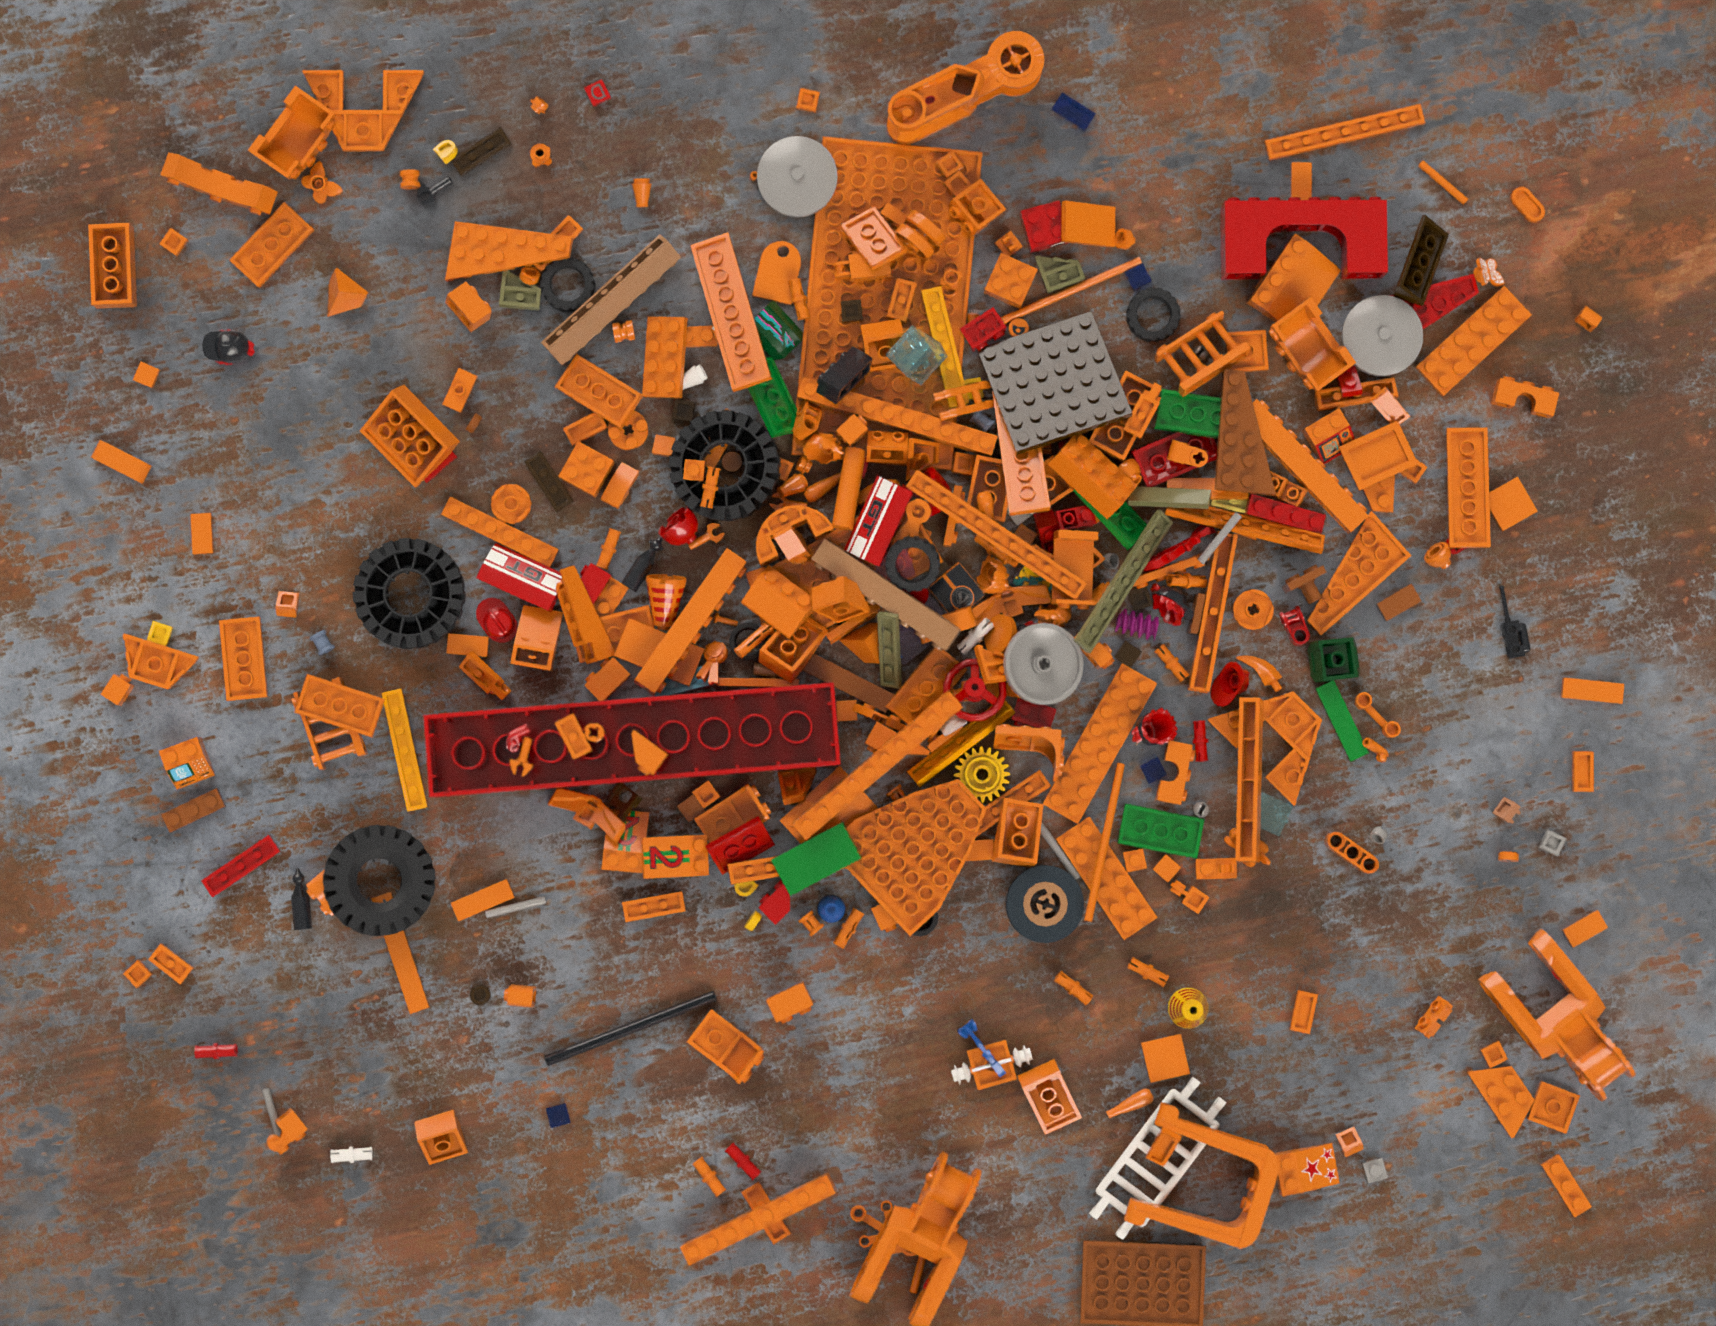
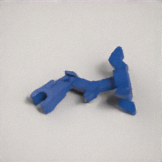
M973 1019L957 1030L964 1038L969 1037L968 1034L972 1037L978 1048L982 1050V1056L990 1063L999 1077L1006 1074L990 1050H986L982 1042L972 1032L977 1031V1026Z

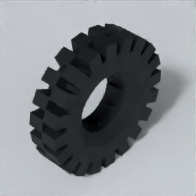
M732 410L707 412L705 416H698L690 421L691 424L688 427L685 426L679 433V439L674 441L671 448L673 454L669 456L671 483L674 484L675 492L685 502L684 504L704 517L717 521L744 519L751 516L754 511H759L764 507L767 499H771L776 491L774 488L776 483H779V467H781L780 456H778L777 452L778 447L767 429L748 415ZM725 444L736 446V451L740 450L745 459V462H743L745 470L742 477H738L739 481L731 486L724 484V487H718V491L715 492L713 509L707 507L709 499H707L706 507L700 506L704 491L702 486L705 484L706 475L704 482L683 480L685 459L705 461L707 454H711L710 451L718 445L725 447Z
M400 538L398 541L391 540L382 544L381 548H375L368 554L370 557L361 563L358 568L360 569L358 576L355 575L353 584L355 586V592H353V602L356 604L355 611L358 618L363 622V626L375 638L401 649L428 647L429 644L442 640L444 635L453 630L456 621L460 620L463 612L462 606L465 604V584L457 564L441 548L433 543L431 544L417 538ZM405 572L407 575H409V572L421 574L420 578L422 580L425 578L430 588L428 590L430 598L427 605H423L422 607L424 608L413 615L411 612H409V615L399 614L396 612L397 608L393 609L388 600L390 596L388 589L391 582H395L394 578Z
M370 825L355 830L344 837L332 850L323 873L325 899L334 916L346 927L353 929L355 932L370 936L395 934L416 923L428 909L435 891V869H433V861L429 853L424 849L425 846L409 832L389 825ZM375 859L388 860V864L393 863L400 873L397 875L401 877L400 889H396L395 892L397 894L395 897L387 902L385 899H383V903L369 901L370 897L366 899L358 889V887H361L357 885L358 872H362L363 870L360 868L370 860L372 862H375Z

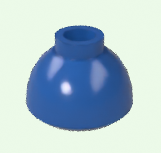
M836 895L824 896L817 906L819 917L828 923H835L841 920L846 910L844 901Z

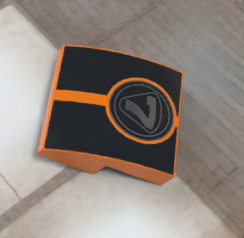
M959 562L928 587L947 613L967 606L972 607L985 596L981 588Z

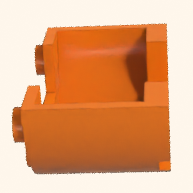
M294 86L283 101L286 108L264 137L259 134L248 149L250 153L280 174L294 180L298 178L306 167L311 168L316 161L315 156L319 151L322 152L328 144L326 140L331 130L337 124L333 111L297 86Z
M1309 297L1271 325L1268 332L1277 345L1275 347L1276 352L1287 360V368L1292 373L1296 372L1308 390L1313 389L1318 392L1353 366L1356 361L1345 346H1339L1320 318L1321 310L1312 297Z
M803 505L786 506L773 512L763 522L756 540V551L761 568L779 559L777 550L772 542L774 539L773 534L789 526L796 529L807 523L815 541L834 531L831 522L821 512Z

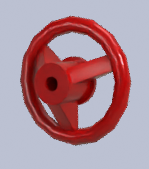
M977 658L965 659L955 664L946 674L942 685L943 694L948 690L951 691L953 678L960 670L971 667V678L964 683L962 691L955 695L956 699L960 703L966 699L970 702H979L983 699L993 706L989 710L977 714H970L960 709L955 715L969 722L984 721L993 717L1003 707L1007 696L1006 681L998 682L999 694L998 697H995L987 690L984 681L979 678Z

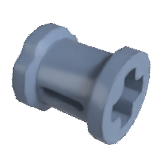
M983 410L977 411L969 420L970 423H974L983 432H987L996 422L994 419L991 420L986 416Z
M322 630L309 638L317 647L319 656L335 648L328 640L326 630Z

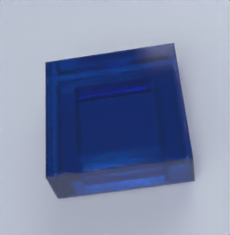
M1143 263L1124 273L1133 291L1152 282Z
M1158 757L1139 766L1148 784L1167 775Z
M566 1103L546 1108L551 1128L571 1123Z

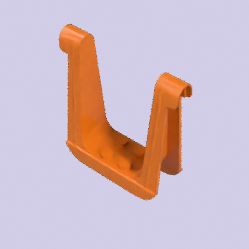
M1161 1102L1154 1122L1155 1125L1165 1127L1173 1132L1253 1162L1254 1174L1253 1177L1248 1178L1246 1184L1248 1193L1246 1197L1243 1196L1241 1199L1240 1208L1242 1211L1239 1217L1230 1222L1204 1217L1135 1198H1130L1123 1220L1141 1226L1144 1224L1145 1219L1149 1218L1240 1249L1250 1246L1255 1242L1260 1233L1279 1172L1277 1156L1266 1144L1178 1118L1179 1110L1175 1106Z

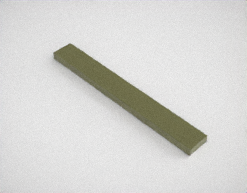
M1156 510L1075 637L1074 642L1086 653L1092 652L1173 524V521L1161 510Z

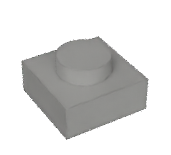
M1383 1158L1362 1163L1368 1184L1388 1178Z

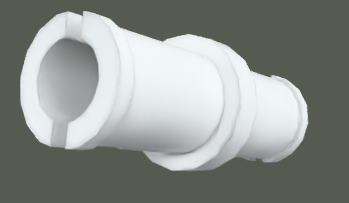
M984 618L975 629H971L968 632L969 635L957 645L959 650L964 648L961 651L963 654L966 655L977 643H981L983 637L994 628L992 622L988 624L990 622L988 618Z
M349 1147V1149L330 1150L331 1163L346 1161L354 1163V1161L373 1160L372 1147Z

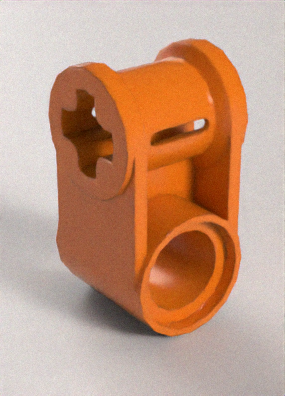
M807 400L801 402L796 412L793 434L799 440H806L818 429L823 409L813 407L808 404Z
M1172 440L1167 459L1181 464L1185 463L1195 467H1202L1207 463L1208 456L1200 448ZM1200 452L1202 460H1198L1195 463L1196 460L1193 458V455H1197Z

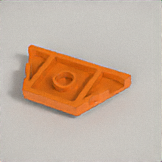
M123 633L129 678L169 690L199 660L198 656Z
M1503 1066L1466 1072L1511 1139L1514 1138L1535 1101L1512 1066Z

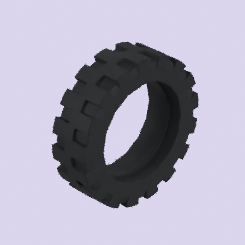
M572 257L553 261V263L546 267L545 272L542 274L541 289L546 301L553 308L561 312H574L594 294L595 280L590 268L583 261ZM571 268L577 270L584 278L585 287L583 293L573 301L561 300L552 291V279L562 269Z
M1150 287L1139 291L1130 301L1126 311V321L1130 331L1137 338L1143 339L1145 342L1155 343L1167 339L1174 333L1181 318L1177 299L1169 291H1164L1158 287ZM1147 299L1161 300L1170 311L1169 323L1159 331L1146 330L1137 320L1138 307Z
M907 536L896 541L889 549L886 557V572L890 581L897 585L899 589H904L907 592L921 591L934 583L939 574V553L935 546L929 543L927 539H922L919 536ZM918 548L928 555L930 568L923 578L908 580L898 573L896 559L903 550Z

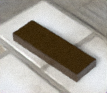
M499 127L458 153L451 161L462 177L511 146L512 143L503 129Z
M541 451L524 461L556 512L574 502Z

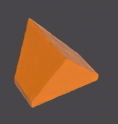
M338 268L334 270L329 281L327 317L361 307L369 293Z
M909 438L906 481L912 478L916 470L922 472L939 462L940 443Z
M867 623L839 640L864 663L879 664L878 623Z

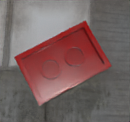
M757 816L705 845L723 875L728 872L727 864L748 861L775 846V843L760 817Z

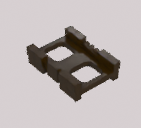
M618 783L613 789L614 793H611L609 799L606 800L607 803L604 802V804L609 809L612 806L617 807L620 810L617 816L625 823L627 820L626 816L632 811V807L636 808L643 798L623 783ZM625 789L632 794L627 803L619 799L620 794Z

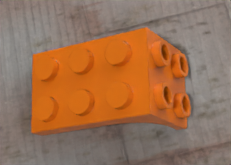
M1002 724L996 726L993 749L1039 752L1045 755L1052 764L1053 782H1057L1058 776H1062V768L1064 767V756L1062 755L1065 737H1061V730L1052 729L1051 727L1032 728L1028 725L1012 727L1009 724Z
M746 784L743 788L694 820L703 834L707 835L708 842L711 843L757 816L760 817L762 823L771 819L769 814L772 812L765 802L761 804L758 797L761 795L755 785L750 786Z
M712 1009L687 1040L688 1044L727 1072L738 1084L742 1081L745 1083L752 1074L751 1068L754 1065L758 1066L764 1059L763 1047Z

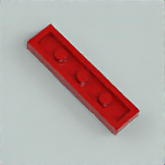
M1249 494L1244 513L1322 534L1326 518L1325 514L1254 494Z
M268 835L201 880L211 897L214 898L279 854L281 850L272 837Z

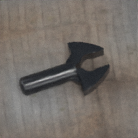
M447 176L432 187H426L423 183L416 196L419 198L424 193H428V198L423 200L421 204L437 203L434 199L435 195L452 184V180Z

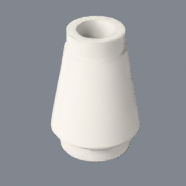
M694 365L684 373L683 389L702 384L704 380L708 379L701 365Z

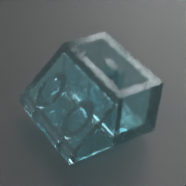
M913 325L886 353V356L908 378L920 385L948 357L940 342Z

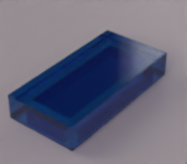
M1063 92L1051 109V111L1084 132L1096 115V113Z

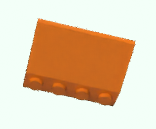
M1295 233L1290 237L1259 286L1247 301V304L1272 321L1277 322L1309 297H1312L1318 306L1341 270L1312 244Z
M405 385L391 390L360 429V432L415 488L450 455L460 442Z
M841 766L835 769L806 796L804 801L799 802L780 820L800 844L841 822L847 828L855 819L878 809L872 800L862 792L807 840L804 839L793 826V821L848 776Z

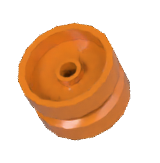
M912 210L906 217L908 225L900 224L894 233L911 251L924 260H929L934 254L932 245L939 247L946 237L928 218L916 210Z

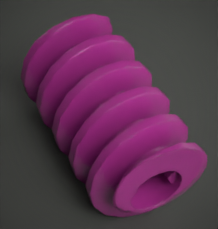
M1124 608L1118 614L1114 632L1122 628V634L1129 630L1130 636H1133L1136 631L1138 638L1145 634L1146 640L1153 636L1154 641L1159 626V617L1156 616L1151 621V615L1148 614L1143 619L1142 612L1136 617L1134 610L1128 615L1127 609Z

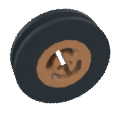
M1041 865L1023 871L1013 880L1006 895V912L1010 923L1019 934L1035 942L1051 943L1067 937L1080 923L1084 911V897L1079 884L1068 872L1055 866ZM1042 889L1045 890V894L1039 896L1038 900L1044 901L1047 898V903L1055 905L1051 897L1055 893L1059 901V908L1056 914L1047 919L1044 918V914L1051 912L1052 908L1045 907L1043 910L1041 904L1035 903V907L1038 910V914L1035 915L1030 906L1034 893Z

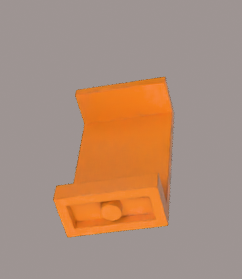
M1054 531L1053 560L1087 582L1076 600L1052 585L1051 605H1057L1059 609H1070V606H1077L1078 610H1089L1091 606L1096 605V601H1092L1094 541L1098 540V532Z

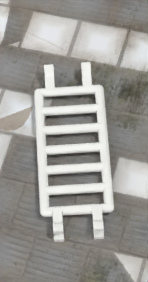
M1194 1077L1189 1080L1181 1093L1176 1089H1171L1162 1102L1171 1104L1174 1099L1206 1122L1210 1128L1218 1130L1220 1127L1219 1122L1214 1118L1226 1102L1217 1097L1207 1113L1188 1099L1200 1084ZM1159 1105L1096 1188V1193L1102 1198L1089 1214L1097 1220L1110 1203L1125 1215L1127 1206L1106 1191L1112 1180L1138 1200L1161 1205L1206 1144L1197 1141L1198 1143L1190 1152L1178 1143L1175 1151L1183 1156L1185 1160L1179 1168L1167 1161L1164 1168L1173 1174L1167 1184H1164L1130 1158L1137 1148L1147 1154L1150 1146L1144 1143L1143 1139L1149 1131L1155 1136H1158L1161 1131L1154 1124ZM1125 1164L1161 1191L1154 1201L1118 1174ZM1146 1218L1144 1224L1140 1227H1144L1150 1219ZM1124 1221L1115 1234L1123 1240L1134 1224Z

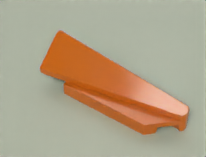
M575 566L560 569L559 572L562 578L556 584V592L574 647L582 645L586 664L614 656L615 651Z

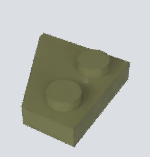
M1041 255L1034 256L1047 294L1085 280L1079 260L1042 257Z
M510 270L503 271L499 307L540 311L541 288L536 285L525 284L518 276L511 273Z

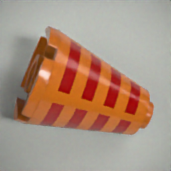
M667 574L647 575L646 585L653 624L658 626L657 629L669 630L676 620L686 585V577L679 575L667 576Z

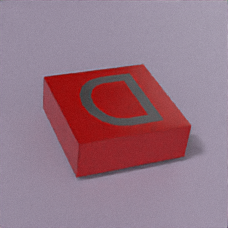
M602 79L584 88L593 107L611 99Z

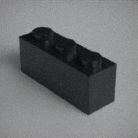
M852 346L847 352L844 351L836 363L833 362L826 373L820 374L817 379L818 387L816 392L837 404L869 373L873 358Z

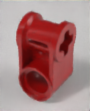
M1297 605L1293 610L1279 613L1281 623L1287 632L1290 642L1295 646L1304 645L1309 640L1310 634L1300 607ZM1296 631H1301L1304 634L1305 638L1303 641L1295 639L1294 634Z

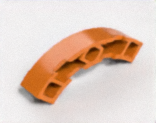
M168 152L160 174L167 178L168 183L175 186L181 184L209 195L210 200L221 203V200L250 209L249 212L261 216V213H271L277 191L262 184L244 180V182L237 180L229 174L214 169L209 170L201 167L202 164L182 155Z

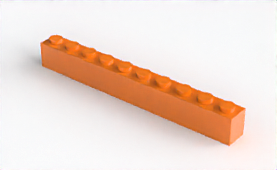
M803 377L798 400H807L811 404L851 416L853 414L857 417L860 415L870 422L982 456H992L998 437L996 435L947 420L940 421L937 417L851 391L835 404L816 392L818 387L817 381Z
M950 690L945 692L794 820L793 826L807 840L963 708L962 704Z

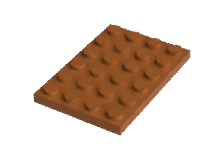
M1083 1240L1080 1323L1131 1326H1203L1206 1245Z

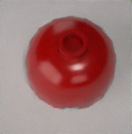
M686 506V509L682 507L674 512L666 520L668 522L667 526L664 527L662 525L658 531V534L667 543L679 546L685 543L690 544L696 539L695 533L698 530L699 524L694 512Z

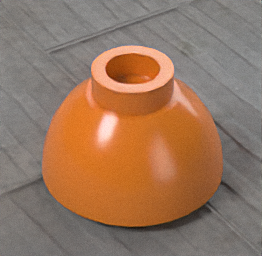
M1127 459L1118 466L1136 485L1142 480L1140 466L1135 459Z
M1446 542L1434 544L1427 550L1424 561L1436 568L1446 569L1451 564V550Z

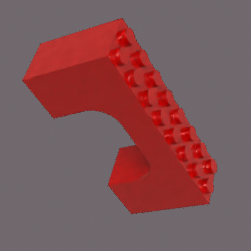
M1238 197L1228 198V201H1224L1220 208L1221 280H1261L1266 274V240L1269 235L1276 232H1327L1333 235L1341 248V279H1382L1388 273L1387 200H1381V197H1369V200H1361V197H1349V200H1341V197H1330L1329 200H1321L1320 197H1310L1308 200H1300V197H1290L1288 200H1280L1279 197H1270L1268 200L1251 197L1247 201H1240Z

